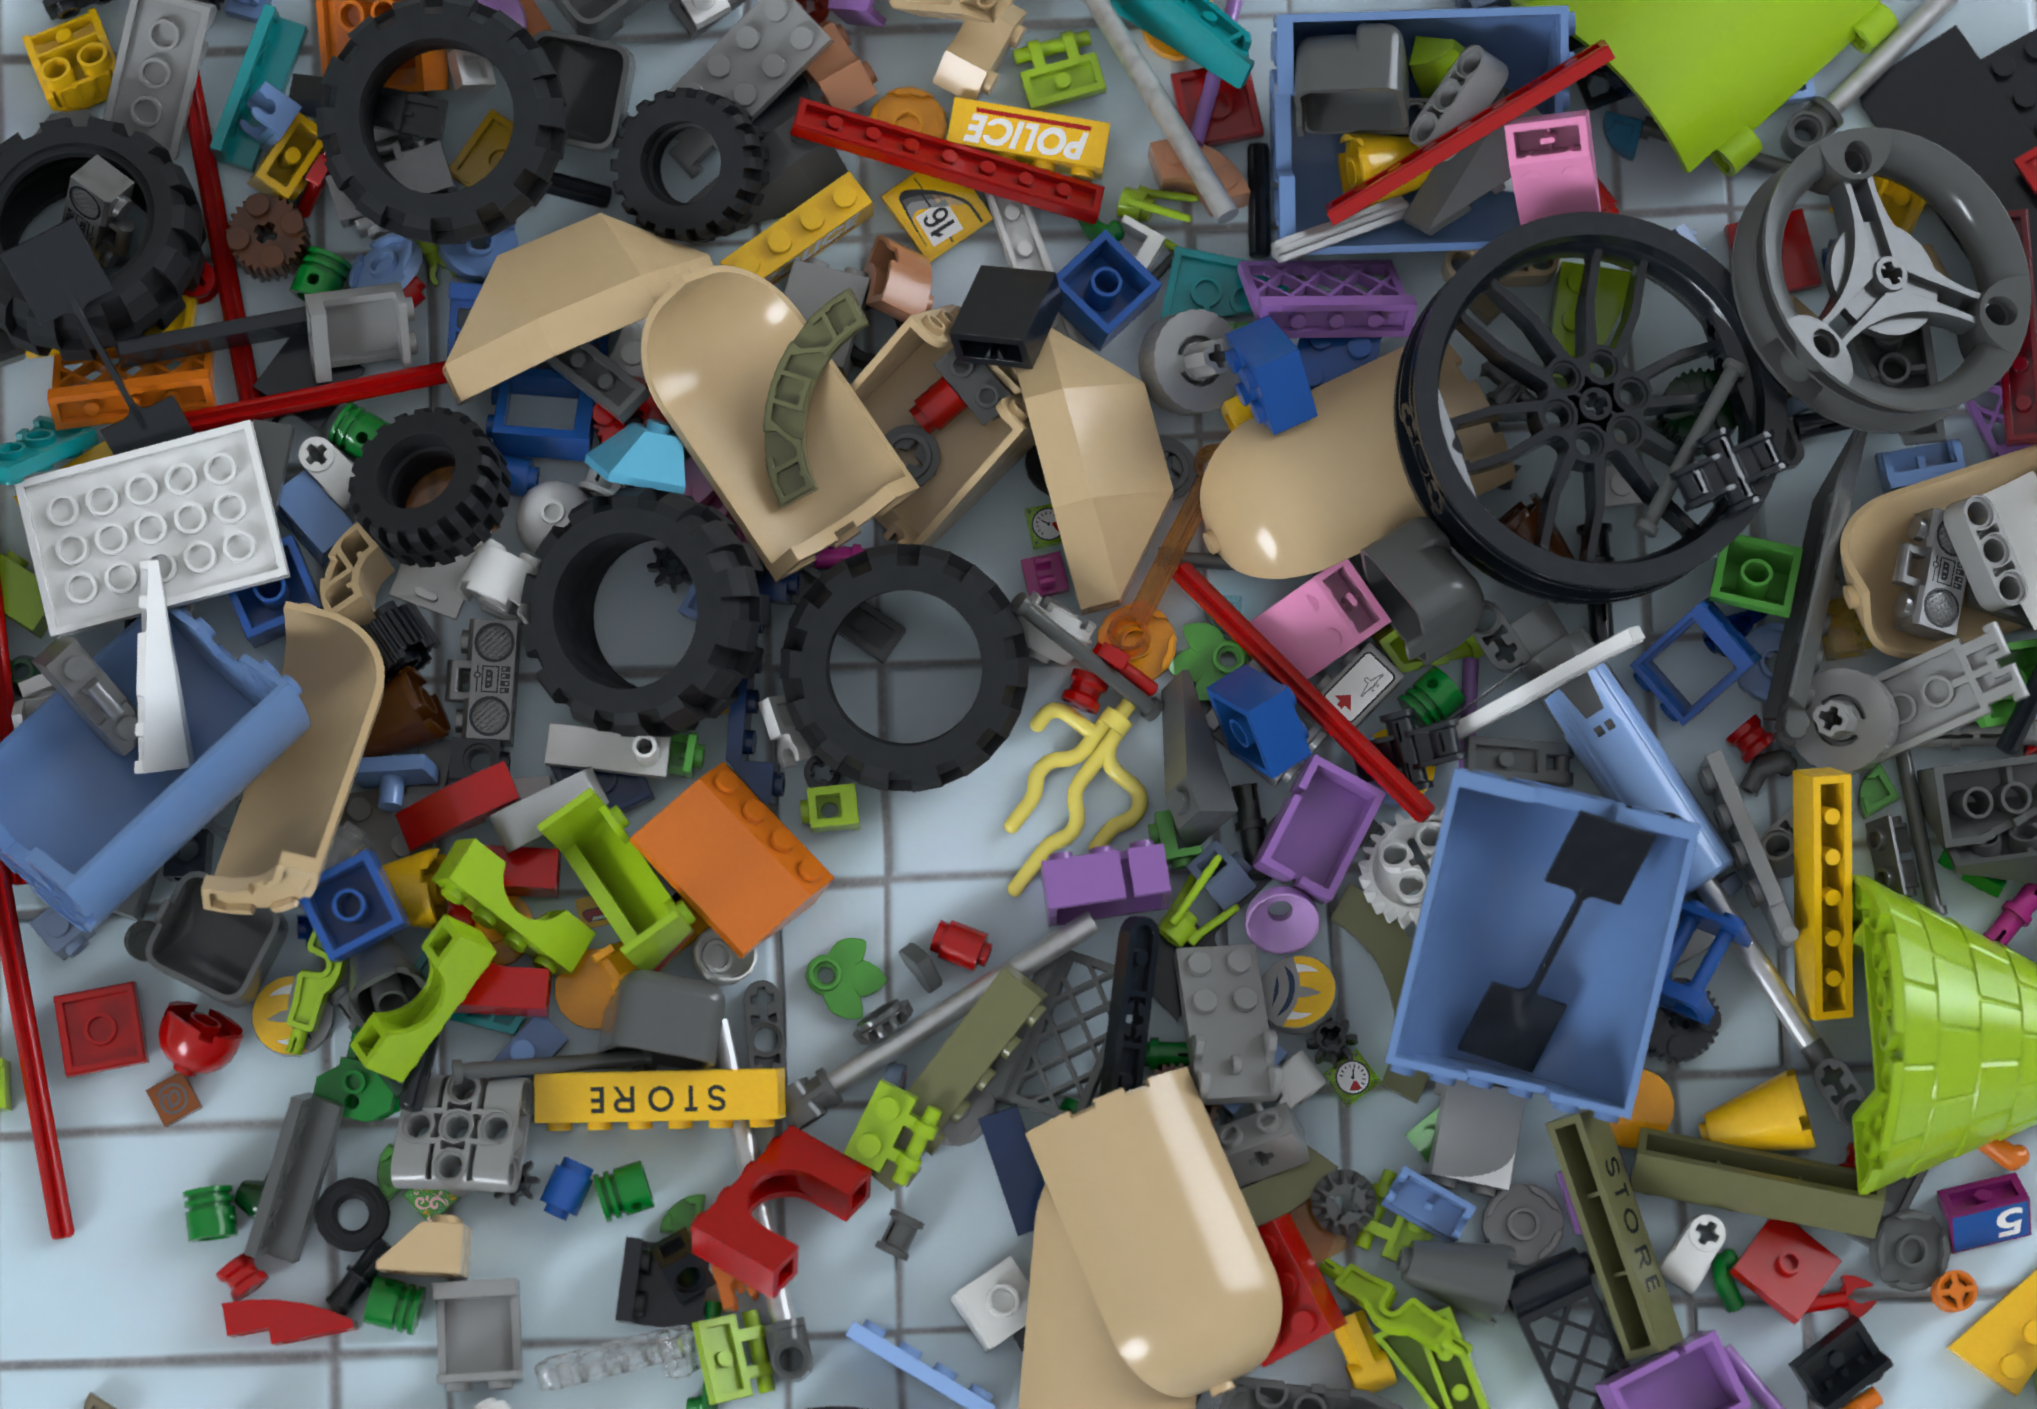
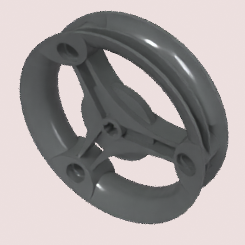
M1864 127L1837 132L1822 138L1805 149L1790 164L1777 171L1759 187L1745 207L1737 225L1731 256V280L1736 307L1747 337L1765 367L1792 396L1811 410L1840 425L1860 431L1889 434L1925 428L1944 419L1956 411L1962 404L1977 398L1989 390L2008 371L2022 347L2030 319L2031 281L2024 248L2017 230L1996 194L1970 166L1945 148L1921 136L1890 128ZM1872 176L1881 177L1904 186L1927 202L1945 220L1967 254L1974 272L1978 292L1963 287L1934 269L1929 255L1921 244L1908 232L1893 224L1881 202ZM1807 190L1829 196L1838 231V238L1830 247L1825 262V281L1830 297L1818 318L1797 314L1787 291L1782 266V244L1786 223L1795 203ZM1839 313L1850 324L1840 336L1828 326ZM1926 324L1956 333L1959 349L1964 359V362L1952 374L1930 386L1895 388L1871 382L1854 374L1853 363L1846 345L1860 333L1879 339H1898L1913 333Z

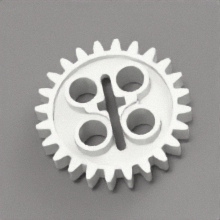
M1445 807L1438 816H1435L1433 812L1430 818L1421 823L1416 822L1411 816L1405 820L1397 813L1395 814L1397 824L1392 827L1382 822L1381 826L1384 834L1382 836L1371 834L1370 838L1374 847L1362 848L1366 860L1358 862L1360 871L1363 874L1358 878L1364 889L1363 893L1367 902L1372 904L1377 915L1383 913L1389 924L1398 917L1402 929H1405L1411 920L1415 922L1417 927L1427 879L1423 870L1418 865L1409 843L1415 842L1430 870L1436 845H1429L1437 841ZM1398 859H1404V861H1402L1399 864H1392ZM1414 890H1421L1419 893L1415 895H1408L1410 892Z

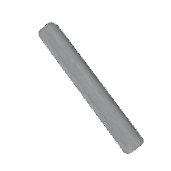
M1397 196L1366 207L1335 226L1330 220L1277 239L1271 244V255L1278 263H1285L1403 220L1402 217L1410 206L1409 202L1404 200L1402 196Z

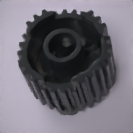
M389 601L376 609L374 612L376 619H373L371 623L365 626L359 625L370 635L381 653L385 669L384 685L400 669L408 665L417 671L424 669L425 665L431 663L432 658L429 655V652L432 651L431 649H437L441 644L413 603L402 604L398 607L395 601Z
M1674 978L1672 981L1684 985L1685 982H1690L1691 980L1688 978ZM1709 990L1706 991L1707 998L1716 1012L1708 1025L1681 1015L1684 1019L1683 1024L1685 1027L1678 1026L1673 1029L1668 1023L1672 1019L1668 1014L1669 1012L1674 1015L1678 1013L1660 1006L1657 1007L1647 1049L1650 1052V1058L1657 1056L1659 1061L1666 1059V1062L1669 1064L1672 1061L1679 1064L1682 1061L1694 1060L1709 1049V1046L1715 1042L1714 1038L1719 1034L1716 1030L1721 1026L1719 1006H1714L1713 1003L1716 999L1709 997L1711 993Z

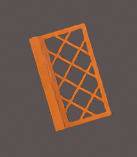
M115 348L105 349L110 359L118 358ZM215 351L138 365L142 369L132 376L125 373L132 367L121 368L119 362L114 365L134 402L139 406H150L172 394L183 412L216 406L217 400L214 391ZM98 352L97 361H63L61 354L54 355L52 389H48L47 400L55 430L116 423L129 414V407ZM174 360L182 363L174 370L166 368ZM83 364L74 371L64 368V365ZM95 370L103 373L93 381L85 378Z

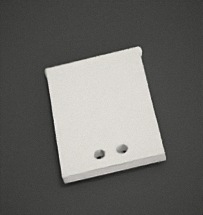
M426 500L424 505L429 503L430 500ZM496 525L491 529V533L495 531ZM481 541L475 547H473L474 550L476 551L477 547L479 545H482L483 542ZM475 552L467 557L459 555L455 557L456 562L447 565H441L440 562H436L435 567L420 568L417 563L414 566L401 563L389 596L413 603V605L415 604L457 621L465 599L458 594L456 589Z

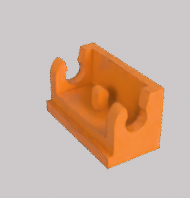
M711 1265L723 1310L727 1314L739 1311L735 1288L739 1294H743L745 1292V1283ZM747 1285V1292L756 1301L759 1297V1291Z

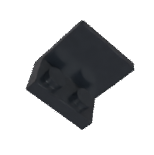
M626 1237L615 1320L619 1323L693 1331L692 1323L703 1320L706 1290L680 1304L649 1246L655 1243L646 1242L640 1238ZM705 1261L706 1264H707V1266H708V1268H709V1267H710V1263H708L707 1261Z

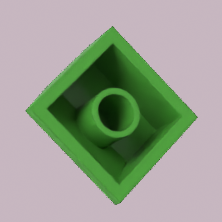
M1739 534L1717 554L1710 586L1709 601L1789 618L1803 548Z

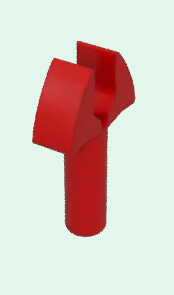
M325 152L324 154H319L305 178L309 182L296 207L303 218L310 217L327 182L325 176L330 175L325 165L327 161Z
M1097 642L1092 652L1149 697L1157 692L1158 684L1128 662L1131 658L1128 654L1107 642L1103 644Z
M1843 1275L1840 1277L1842 1281L1841 1288L1837 1292L1817 1295L1804 1314L1842 1308L1848 1312L1849 1317L1854 1315L1860 1318L1875 1305L1877 1300L1860 1304L1852 1299L1849 1300L1847 1296L1851 1295L1857 1288H1868L1874 1285L1856 1276Z

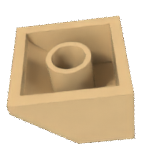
M434 1214L432 1222L421 1221L376 1261V1270L391 1275L468 1279L472 1229L462 1224V1219H459L458 1216Z

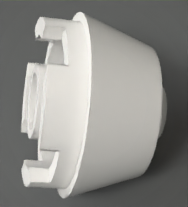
M1032 591L1030 597L1032 598L1031 603L1086 647L1092 643L1090 637L1096 628L1092 621L1086 619L1084 625H1082V621L1078 619L1079 616L1075 613V610L1049 596H1046L1044 601L1041 602L1042 597L1040 594ZM1019 616V621L1024 630L1026 645L1029 647L1027 650L1029 655L1046 664L1051 659L1057 663L1067 665L1074 659L1073 656L1025 618Z

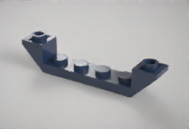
M767 571L757 580L759 594L769 595L770 604L792 605V595L799 594L800 572L797 571L776 582L770 572ZM760 625L758 633L763 634L765 626ZM763 657L760 660V663L757 667L755 674L761 673ZM754 674L753 679L742 678L736 687L739 691V697L729 707L726 761L763 803L777 805L778 796H784L786 776L784 772H780V765L773 762L749 761V754H755L757 743L756 730H751L752 714L758 713V702L760 701L759 690H754Z

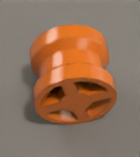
M1962 1270L1945 1272L1941 1277L1938 1276L1935 1282L1932 1283L1934 1285L1930 1287V1296L1933 1303L1938 1309L1947 1313L1968 1309L1977 1298L1975 1280Z

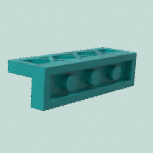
M268 4L263 6L209 147L217 162L250 173H254L263 150L260 149V143L245 134L239 127L238 122L241 119L247 121L252 127H259L261 125L245 104L265 81L285 94L308 33L307 26L281 18L274 6Z

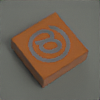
M177 1073L146 1090L165 1127H169L203 1108L187 1076L181 1073Z

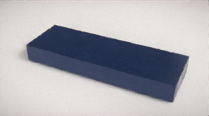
M1015 1105L980 1117L978 1121L1016 1233L1020 1236L1034 1231L1037 1206L1044 1183L1035 1156L1025 1135L1026 1130L1018 1106Z

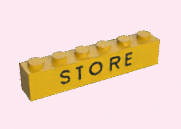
M785 1068L579 1071L534 1074L535 1123H547V1131L572 1130V1123L586 1122L588 1130H611L612 1122H628V1129L630 1130L653 1129V1121H668V1129L693 1128V1121L709 1120V1128H733V1120H749V1127L760 1128L774 1127V1119L786 1117Z

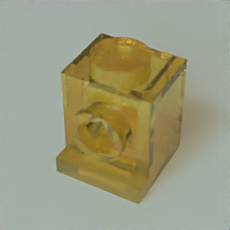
M1844 597L1830 600L1827 613L1832 615L1831 623L1826 635L1821 637L1826 662L1865 656L1873 648L1870 640L1863 641L1866 633L1857 617L1855 609L1848 607Z

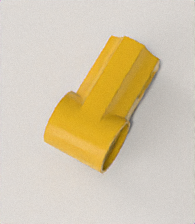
M1362 1309L1345 1316L1347 1324L1334 1330L1333 1333L1346 1360L1345 1369L1353 1389L1366 1390L1374 1394L1397 1384V1378L1384 1349L1380 1350L1377 1341L1372 1336L1374 1333L1364 1310Z

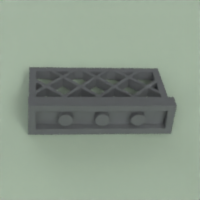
M1070 950L1034 973L1031 981L1048 994L1042 1003L1047 1010L1032 1028L1025 1024L1017 1035L1022 1042L1007 1060L1000 1056L994 1070L997 1074L987 1088V1091L996 1100L1009 1105L1015 1104L1054 1118L1065 1113V1111L1060 1109L1055 1097L1076 1087L1081 1098L1076 1112L1091 1106L1101 1081L1107 1033L1093 1039L1086 1021L1104 1012H1107L1109 1016L1110 1001H1108L1101 984L1113 978L1115 965ZM1073 962L1087 966L1092 979L1071 988L1067 976ZM1095 969L1105 973L1097 976ZM1063 986H1064L1065 989H1066V992H1064V993L1061 994V991H1062ZM1096 986L1103 1004L1082 1014L1075 996ZM1070 999L1077 1017L1056 1026L1052 1017L1055 1006ZM1048 1023H1049L1051 1029L1048 1030V1031H1046V1028H1047ZM1081 1024L1088 1042L1067 1051L1060 1034ZM1055 1037L1062 1054L1041 1064L1037 1055L1040 1043ZM1103 1044L1099 1052L1097 1046ZM1092 1050L1096 1059L1093 1070L1078 1077L1071 1059ZM1033 1061H1034L1036 1067L1030 1069V1067H1031V1065H1032V1063H1033ZM1065 1062L1073 1080L1052 1089L1045 1071ZM1036 1075H1040L1046 1092L1033 1099L1020 1096L1024 1082ZM1087 1082L1086 1087H1085V1089L1083 1090V1087H1082L1081 1084ZM1050 1100L1053 1107L1042 1103Z

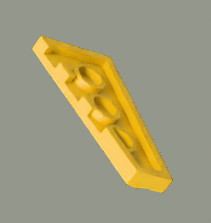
M2037 1268L2019 1285L2002 1297L2003 1299L1987 1313L1976 1320L1961 1336L1946 1347L2013 1396L2019 1395L2037 1368Z

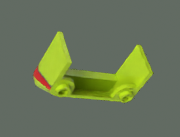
M590 787L536 826L564 855L624 944L620 948L622 953L639 970L645 969L661 972L694 933L690 924L696 921V918L683 900L677 904L675 903L644 856L629 841L631 837L625 828L630 825V822L617 804L609 808Z

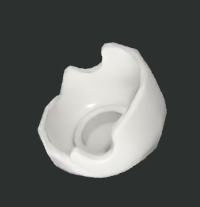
M711 927L698 935L691 950L696 972L701 978L717 986L735 985L753 971L758 959L756 948L740 959Z

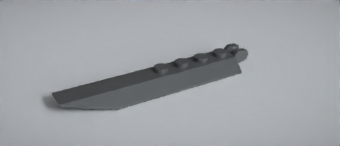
M1853 430L1812 501L1802 544L1803 552L1790 617L1785 619L1763 715V720L1776 721L1774 729L1776 732L1773 733L1775 735L1773 739L1782 749L1784 747L1792 748L1797 743V740L1800 741L1806 736L1805 733L1808 732L1806 729L1809 727L1810 719L1804 710L1807 711L1810 708L1814 699L1815 688L1810 685L1813 673H1817L1823 659V650L1819 649L1821 637L1826 635L1831 623L1832 615L1827 613L1829 601L1834 599L1840 583V578L1835 576L1840 557V540L1849 517L1867 437L1866 431Z

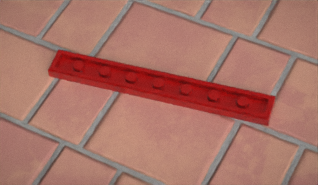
M1602 39L1330 201L1325 206L1327 216L1334 226L1616 57L1607 42Z
M800 97L790 133L792 136L1095 225L1097 222L1105 189L1103 186Z

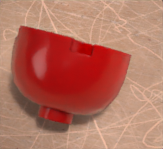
M174 1001L168 1004L158 1032L159 1045L165 1056L174 1063L173 1068L177 1072L190 1077H195L197 1073L208 1074L222 1070L231 1062L244 1036L241 1035L243 1031L241 1026L231 1018L211 1008L208 1016L195 1012L197 1007L195 1003Z

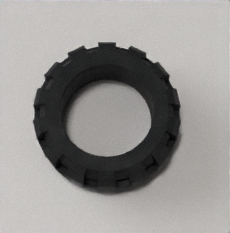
M402 0L392 3V9L375 18L369 15L348 34L351 39L338 57L332 55L321 84L325 86L321 107L316 108L317 138L322 141L327 158L325 165L338 190L344 192L356 206L355 209L379 227L411 241L417 240L435 245L467 244V241L484 236L491 238L517 224L515 220L532 205L536 207L553 184L550 180L559 159L563 160L568 130L565 128V106H567L560 77L552 67L547 53L529 32L501 10L492 9L479 3L477 0ZM440 49H458L472 52L491 61L498 68L508 85L514 110V124L509 145L495 168L483 179L467 188L442 194L423 193L406 188L386 168L376 147L373 118L381 90L387 80L400 66L418 55Z
M648 487L622 488L609 497L596 495L571 509L568 514L570 522L565 527L553 526L537 548L535 554L542 558L543 562L537 575L526 573L520 602L531 604V624L521 625V632L527 658H538L542 669L536 673L539 683L554 703L566 704L570 707L569 710L573 719L597 731L613 732L620 734L622 737H670L695 730L699 722L705 718L716 719L738 699L739 691L736 687L742 678L753 679L764 653L763 648L756 646L760 625L770 626L769 595L759 594L756 580L763 576L764 571L752 545L741 543L737 538L736 524L715 507L700 504L692 496L654 490ZM658 540L669 547L681 559L692 578L697 596V623L688 650L679 663L661 679L643 687H636L620 677L603 656L595 635L594 605L599 586L613 563L631 548L648 541Z
M894 543L868 548L851 557L842 559L819 576L814 585L801 597L787 623L789 625L783 648H781L780 679H782L786 699L785 706L796 731H799L813 750L812 753L833 771L842 773L857 781L860 785L886 792L888 790L919 792L940 788L952 781L968 776L991 759L996 750L1008 739L1021 714L1028 688L1029 656L1024 630L1018 617L1012 612L1013 605H1010L1011 602L997 583L975 564L950 551L923 544ZM899 590L927 593L952 606L962 615L972 629L979 645L982 660V677L979 692L965 717L944 734L916 743H896L882 740L857 726L840 706L830 677L832 646L839 629L848 616L871 598Z

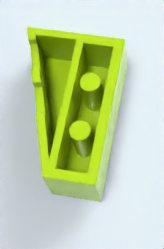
M1561 261L1555 277L1548 329L1567 353L1575 358V310L1585 264ZM1600 267L1595 297L1598 345L1605 344L1623 309L1631 271ZM1590 363L1591 370L1595 363ZM1554 373V383L1562 389H1567L1565 378L1560 374Z
M1449 1306L1434 1312L1452 1323L1456 1336L1466 1341L1453 1307ZM1384 1331L1372 1335L1431 1409H1491L1471 1354H1467V1359L1461 1360L1460 1357L1446 1349L1438 1354L1409 1336H1396Z

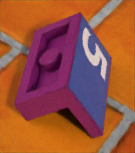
M2016 1172L1937 1191V1203L1948 1223L1949 1243L1952 1254L2031 1235L2030 1198Z

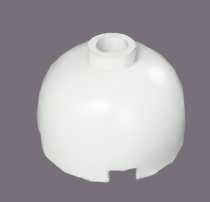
M560 480L542 482L531 488L521 499L516 514L517 532L525 548L532 554H535L537 548L552 527H565L570 522L568 514L571 509L589 500L588 496L575 485Z

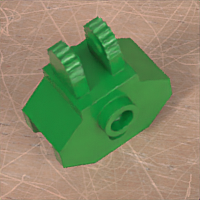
M358 1025L355 1026L352 1032L350 1043L361 1029ZM350 1043L347 1057H341L338 1066L316 1077L313 1093L346 1105L343 1117L364 1122L382 1121L401 1111L399 1099L402 1086L394 1079L365 1068L351 1048Z

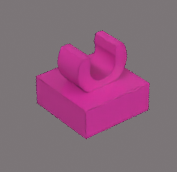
M1060 551L1021 560V567L1029 596L1032 591L1039 593L1042 598L1069 592Z

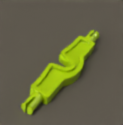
M314 930L307 943V948L310 953H315V955L324 958L326 968L323 972L303 969L298 973L293 1002L286 1021L293 1029L285 1051L300 1056L303 1055L302 1052L308 1033L317 1032L328 996L342 981L347 966V959L339 963L329 960Z
M1329 1257L1323 1259L1324 1263H1320L1318 1269L1321 1274L1335 1281L1334 1284L1338 1293L1364 1308L1372 1322L1384 1332L1396 1336H1409L1438 1354L1446 1349L1460 1357L1461 1360L1467 1359V1354H1471L1472 1344L1456 1336L1452 1323L1435 1314L1417 1298H1410L1397 1310L1389 1311L1398 1295L1392 1283L1376 1277L1352 1263L1344 1268Z

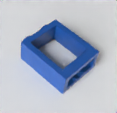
M531 368L492 387L491 404L496 405L495 415L488 414L486 435L488 438L493 439V444L502 454L585 461L586 454L592 450L595 431L593 426V408L596 402L556 370ZM511 394L578 399L574 430L507 425Z
M1708 597L1697 604L1629 666L1635 671L1633 677L1645 691H1652L1662 702L1660 708L1671 721H1679L1684 726L1758 663L1762 656L1715 603L1709 601ZM1697 622L1735 665V668L1691 705L1653 660Z

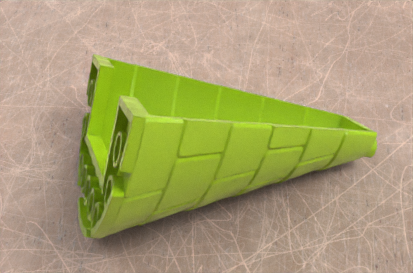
M1852 875L1853 962L1864 951L1875 1089L1852 1115L1858 1195H1869L1870 1192H1874L1903 1177L1908 1179L1954 1157H1960L1994 1140L2002 1141L2037 1124V963L1998 941L1986 938L1952 918L1940 915L1906 895L1894 892L1866 875Z

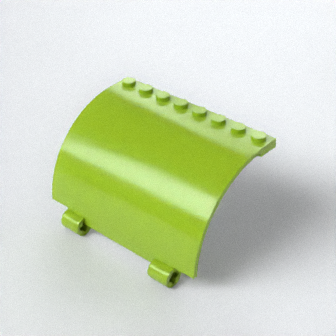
M1510 0L1512 7L1568 5L1569 11L1575 12L1576 29L1575 35L1572 37L1587 48L1601 39L1607 42L1616 58L1606 65L1628 86L1648 110L1667 138L1683 171L1689 174L1704 159L1710 156L1716 168L1728 177H1734L1763 150L1760 139L1753 131L1846 46L1851 43L1858 51L1869 54L1898 28L1896 16L1880 0Z

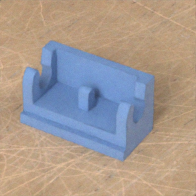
M265 81L245 104L261 125L259 127H252L247 121L242 119L238 124L240 129L260 143V149L267 153L283 137L302 106Z
M1959 439L1897 451L1881 452L1874 455L1883 494L1967 467Z
M306 469L283 485L277 517L320 566H325L330 560L328 554L337 540L354 523Z
M1405 1165L1399 1170L1380 1204L1442 1241L1456 1242L1460 1238L1463 1228L1477 1208Z

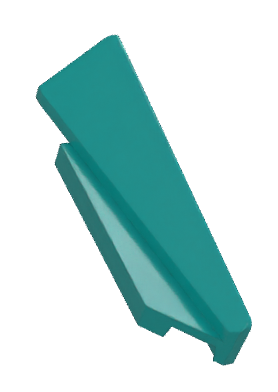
M1110 0L1120 16L1238 89L1246 84L1255 64L1254 60L1249 58L1248 52L1252 43L1251 34L1212 1Z

